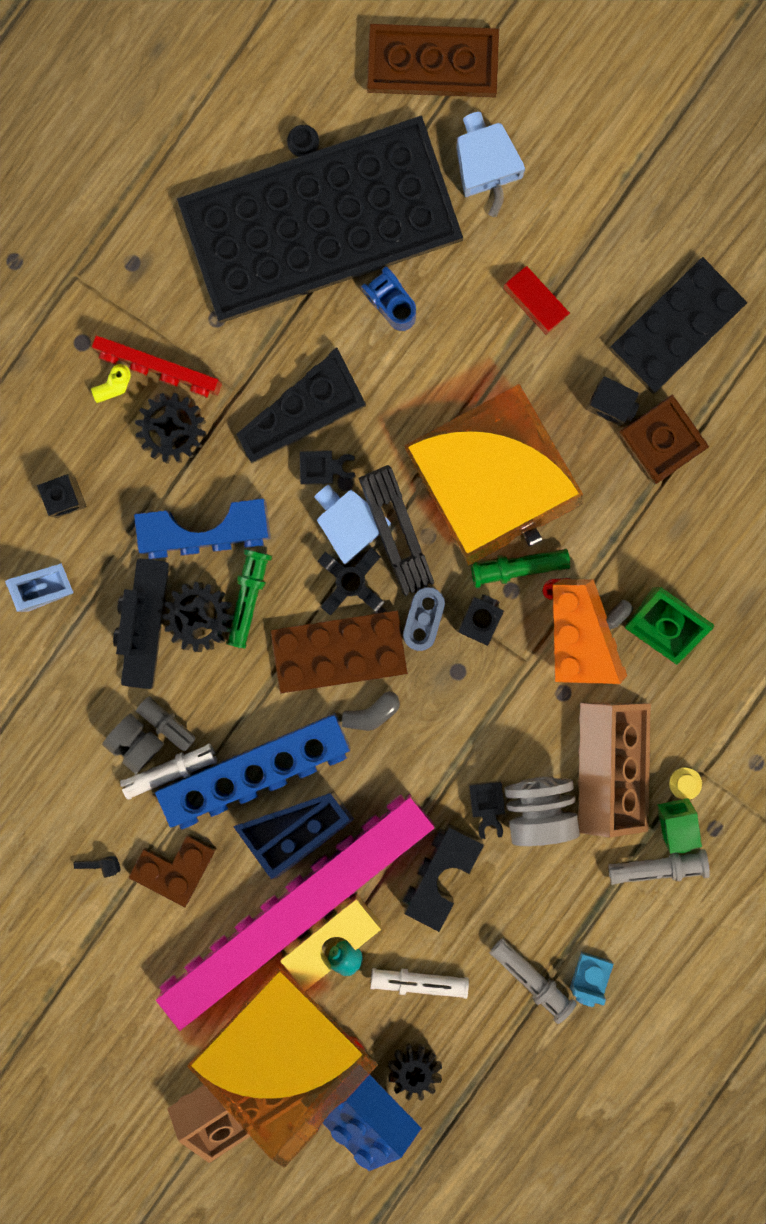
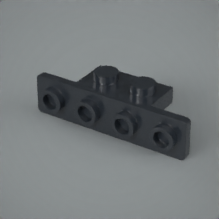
M137 559L133 590L124 589V595L119 597L117 611L121 615L120 626L114 632L113 645L117 647L116 654L124 655L121 678L122 686L153 689L169 572L168 562Z

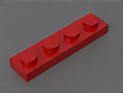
M97 335L93 341L92 348L100 354L98 358L107 363L117 365L118 361L130 364L129 370L144 376H147L148 372L160 375L159 381L174 387H178L179 382L191 386L190 392L201 397L208 398L209 393L218 396L222 383L219 379Z

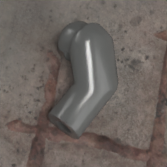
M621 600L606 615V621L610 630L617 628L633 612V607L626 600Z

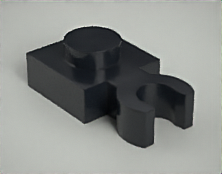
M300 451V484H333V475H339L346 480L356 478L354 472L347 473L342 469L345 462L355 461V456L345 454L338 460H333L332 451Z
M501 780L469 784L473 818L482 817V821L478 826L480 838L485 839V828L490 825L495 826L497 836L502 837L503 827L496 819V815L505 814Z

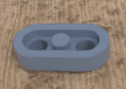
M428 587L419 590L412 600L403 637L405 643L416 651L430 648L437 635L445 601L442 594L434 588ZM426 597L432 598L434 601V607L431 610H426L422 606V601ZM418 628L423 629L426 633L425 638L421 641H417L413 637V632Z

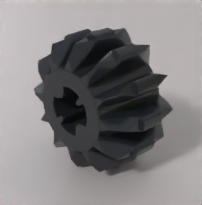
M410 1043L406 1044V1054L397 1049L395 1051L396 1060H391L388 1063V1068L393 1071L388 1074L389 1082L396 1083L394 1086L396 1094L406 1090L405 1098L408 1101L412 1098L413 1093H417L418 1099L422 1101L424 1099V1090L434 1094L436 1090L433 1083L437 1084L442 1081V1076L438 1073L442 1069V1064L440 1061H434L436 1052L431 1050L424 1054L425 1045L422 1043L419 1044L417 1051H413ZM415 1067L420 1068V1072H417L416 1076L410 1075V1072H413Z

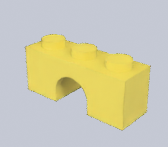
M357 893L352 898L348 897L334 908L335 911L326 919L322 917L309 928L310 932L301 939L297 937L283 949L285 952L282 954L280 961L304 991L325 976L331 969L328 958L322 950V945L326 940L332 937H342L357 950L381 930V922Z

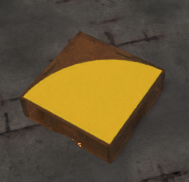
M520 384L404 445L407 458L427 494L433 499L444 518L445 526L467 566L503 548L522 533L542 527L581 506L583 503L582 491Z
M281 967L187 1065L268 1157L284 1168L319 1131L327 1116L337 1106L346 1101L378 1066Z

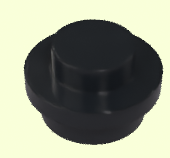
M298 125L288 134V148L296 157L315 152L319 148L318 133L311 126Z

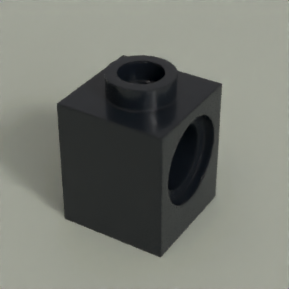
M603 376L585 410L621 426L625 423L626 419L629 421L633 420L640 405L635 402L639 393Z
M66 474L37 485L47 514L50 517L60 518L87 507L77 479L74 476Z
M482 594L480 599L473 597L457 632L488 646L504 613V610L498 608L500 602ZM479 609H485L491 617L490 623L484 628L477 627L473 622V615Z

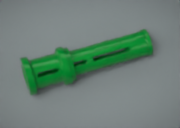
M244 549L246 559L242 575H238L237 578L238 584L241 586L233 614L234 619L230 627L232 631L229 632L228 640L226 641L227 645L243 649L247 646L246 642L259 589L263 590L266 584L263 579L267 563L272 560V555Z
M562 549L516 558L498 555L497 559L477 562L476 559L471 560L473 584L476 589L480 588L481 584L499 581L502 584H507L510 578L570 569L568 550Z

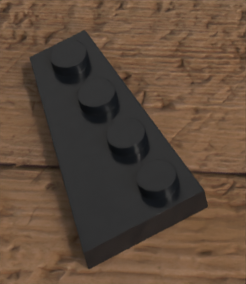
M336 347L323 361L315 365L300 381L286 390L278 400L263 410L236 434L251 464L366 407V403L338 348Z

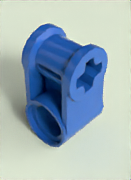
M384 267L382 274L368 285L364 283L360 286L370 303L380 311L394 329L406 331L415 324L416 305L388 267ZM398 307H406L411 313L408 318L400 320L394 317L393 312Z

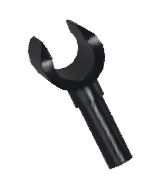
M108 856L95 861L74 862V869L101 868L103 878L111 877L121 872L116 856Z

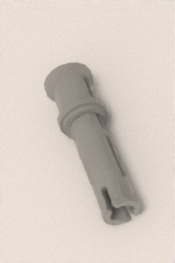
M705 849L699 850L695 854L679 855L676 852L669 855V858L608 864L611 885L660 878H672V880L677 882L682 881L684 877L702 875L703 878H709L710 876L709 862Z
M504 938L500 939L493 946L489 954L499 961L533 994V1001L537 1005L541 1004L554 1016L553 1020L557 1024L563 1022L572 1013L577 1005L574 999L569 1000L556 988L557 983L554 980H546Z

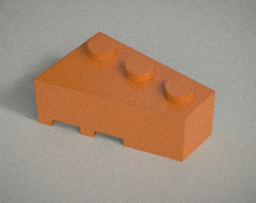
M561 579L553 584L555 682L621 684L628 675L618 655L617 644L614 637L612 638L606 621L607 616L594 579Z

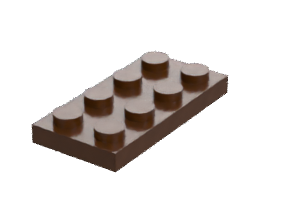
M370 24L367 93L496 98L499 28Z
M398 610L270 630L280 694L408 674Z

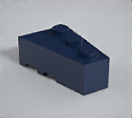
M329 793L233 827L272 880L279 878L355 819L339 797L334 793Z

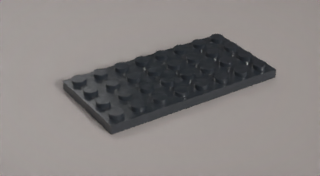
M422 115L177 198L219 323L463 241V235Z

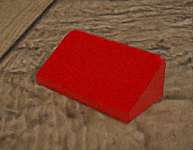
M528 266L504 284L503 289L545 335L551 332L570 314Z

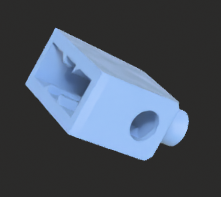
M474 112L465 116L463 121L467 134L459 136L456 144L464 197L466 198L499 187L497 186L498 184L504 185L522 179L525 166L503 125L497 123L486 127L481 112Z
M328 484L314 496L326 510L317 521L345 565L380 535L368 503L354 491L349 490L340 498ZM385 517L388 526H391V522Z

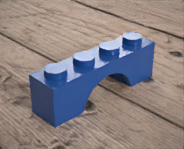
M265 499L232 502L223 522L216 528L201 533L189 532L182 528L172 513L167 510L134 514L138 551L140 554H148L149 560L167 558L168 551L180 550L181 556L200 554L199 548L212 546L213 552L232 550L231 544L243 542L245 548L264 546L263 540L271 539Z

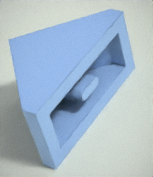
M62 563L5 581L17 612H29L73 594Z

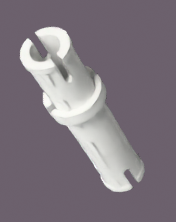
M207 744L185 755L182 752L176 754L173 760L128 779L121 780V787L125 786L122 791L129 800L182 776L185 778L190 777L192 772L217 763V757H213L215 751L211 744Z
M372 968L370 989L399 991V995H406V992L467 999L469 978L410 973L408 969L403 968L401 972ZM424 983H426V984H436V985H446V986H449V987H445V986H435V985H425Z

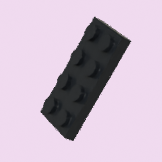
M702 257L609 347V350L654 394L748 302Z

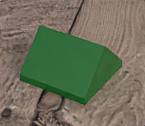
M653 587L625 626L626 630L676 665L714 628L713 623L662 587Z

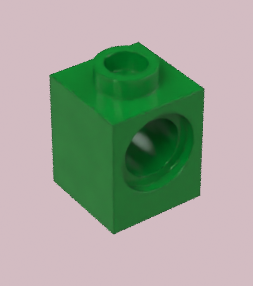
M689 798L657 804L662 839L670 854L676 852L686 853L692 849L702 847L698 814Z

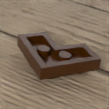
M188 834L172 862L145 847L129 879L186 908L216 848Z

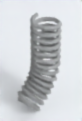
M500 184L497 185L499 187L493 189L495 190V199L488 213L492 217H497L504 201L503 189Z

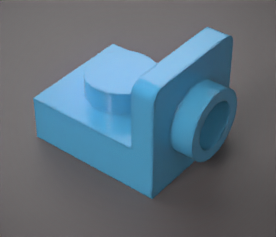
M581 951L570 985V990L573 996L576 997L577 1002L590 1007H594L595 1003L605 1005L606 998L604 993L614 965L612 961Z

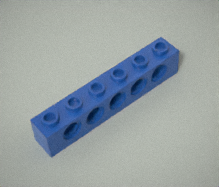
M336 713L192 774L190 777L162 787L155 794L169 827L172 828L179 825L182 830L198 823L197 817L209 812L210 817H213L228 810V803L238 799L240 804H243L258 797L256 791L268 787L270 791L281 788L288 784L286 778L298 774L300 779L317 772L316 766L327 761L329 766L347 759L345 753L349 752L351 747ZM311 739L319 740L323 744V752L318 756L310 755L305 747L307 741ZM280 752L291 754L294 760L293 766L287 769L281 768L276 762L277 754ZM248 766H260L264 773L263 779L260 781L251 780L247 776ZM220 778H228L233 782L234 790L232 793L224 794L218 789L217 782ZM196 790L203 795L204 803L202 806H193L189 802L188 794L190 791Z

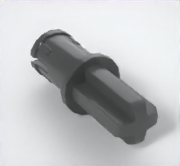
M147 697L139 705L136 712L157 729V734L162 733L183 751L193 744L195 736L175 719L176 715L174 713L169 714L152 697Z

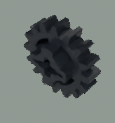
M161 393L160 402L156 403L151 398L148 400L151 406L149 410L140 408L139 411L145 417L143 420H135V424L142 428V431L136 433V437L146 440L141 446L144 451L153 449L150 456L156 460L162 454L163 462L169 464L171 457H174L176 462L182 463L183 454L188 455L190 458L194 457L191 450L193 446L202 448L201 443L197 439L207 434L204 430L199 429V426L206 423V419L204 417H196L201 411L198 406L189 408L192 401L190 398L186 397L180 402L179 395L173 393L171 400H168L166 395ZM165 409L163 415L157 419L154 418L159 411ZM181 409L188 414L192 425L181 420ZM171 421H173L182 430L172 431L171 436H169V433L160 427L170 426ZM151 432L158 433L161 437V447L153 441ZM184 438H189L184 445L176 448L178 442Z
M194 582L193 588L189 584H183V593L177 591L171 593L175 601L173 603L165 602V606L170 609V614H164L162 618L170 620V625L165 627L164 630L165 632L175 633L171 639L173 643L182 641L181 649L189 650L193 646L194 652H202L203 645L207 650L215 649L213 641L217 643L225 642L221 634L222 632L232 631L226 625V622L233 620L234 616L226 612L232 606V603L222 602L225 596L223 591L214 593L215 585L207 584L204 588L202 582ZM195 597L193 603L185 605L190 598ZM214 606H215L216 611H217V617H216L215 612H214V610H213V607H214ZM189 612H198V615L208 622H198V619ZM212 630L207 636L198 639L199 636H202L203 631Z

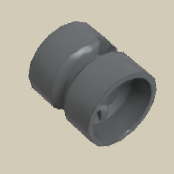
M130 713L112 730L102 745L114 756L121 755L123 757L122 763L136 775L155 756L164 743L152 732L145 733L143 731L144 725Z

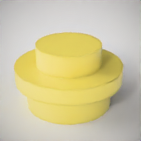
M683 767L672 773L669 779V788L673 795L679 799H693L701 791L702 780L695 770Z

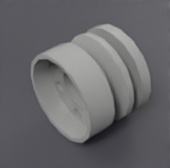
M536 777L505 787V796L507 798H521L507 803L508 811L522 812L523 816L509 821L513 845H550L567 842L580 836L577 814L561 810L562 807L575 802L573 795L561 794L574 789L571 779Z

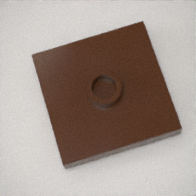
M673 394L618 432L654 485L709 448Z

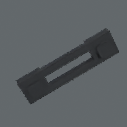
M386 465L359 477V482L402 593L407 596L409 592L414 593L416 589H422V586L427 587L429 583L434 584L426 558L422 553L404 505L392 467ZM389 501L393 504L411 552V556L402 560L381 508L382 504H389Z

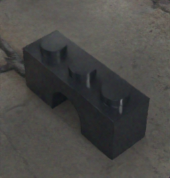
M450 823L447 824L445 830L442 828L438 829L431 843L435 849L430 859L426 856L423 858L416 873L420 875L416 886L410 885L402 899V903L405 904V915L440 932L454 905L453 897L442 892L437 886L439 875L449 868H457L470 874L484 847L481 839Z

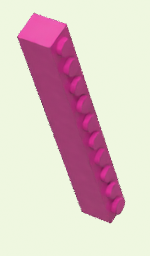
M401 794L387 804L388 811L380 818L376 814L361 825L363 831L355 838L351 834L345 837L336 845L338 849L336 853L329 858L326 855L320 857L310 866L313 870L304 878L301 875L295 877L285 886L288 890L279 898L276 895L271 896L260 906L262 912L254 918L250 915L246 916L235 926L237 932L229 938L225 935L221 936L209 947L212 951L203 959L200 955L196 956L184 967L186 972L178 979L175 975H172L159 986L161 992L155 1001L179 1031L435 828L432 820L411 794L405 798Z

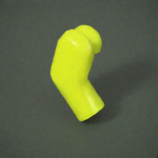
M122 364L113 366L107 382L91 388L96 403L125 393L131 378V373L127 366Z

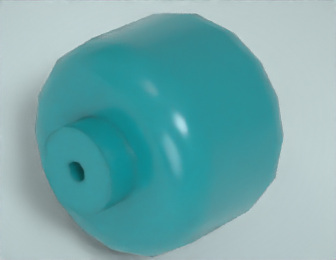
M340 941L331 948L328 955L331 969L342 976L355 974L363 960L360 949L355 950L348 941Z

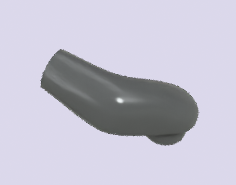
M385 692L368 709L344 711L342 727L364 731L378 728L398 711L400 706L398 696L394 692Z

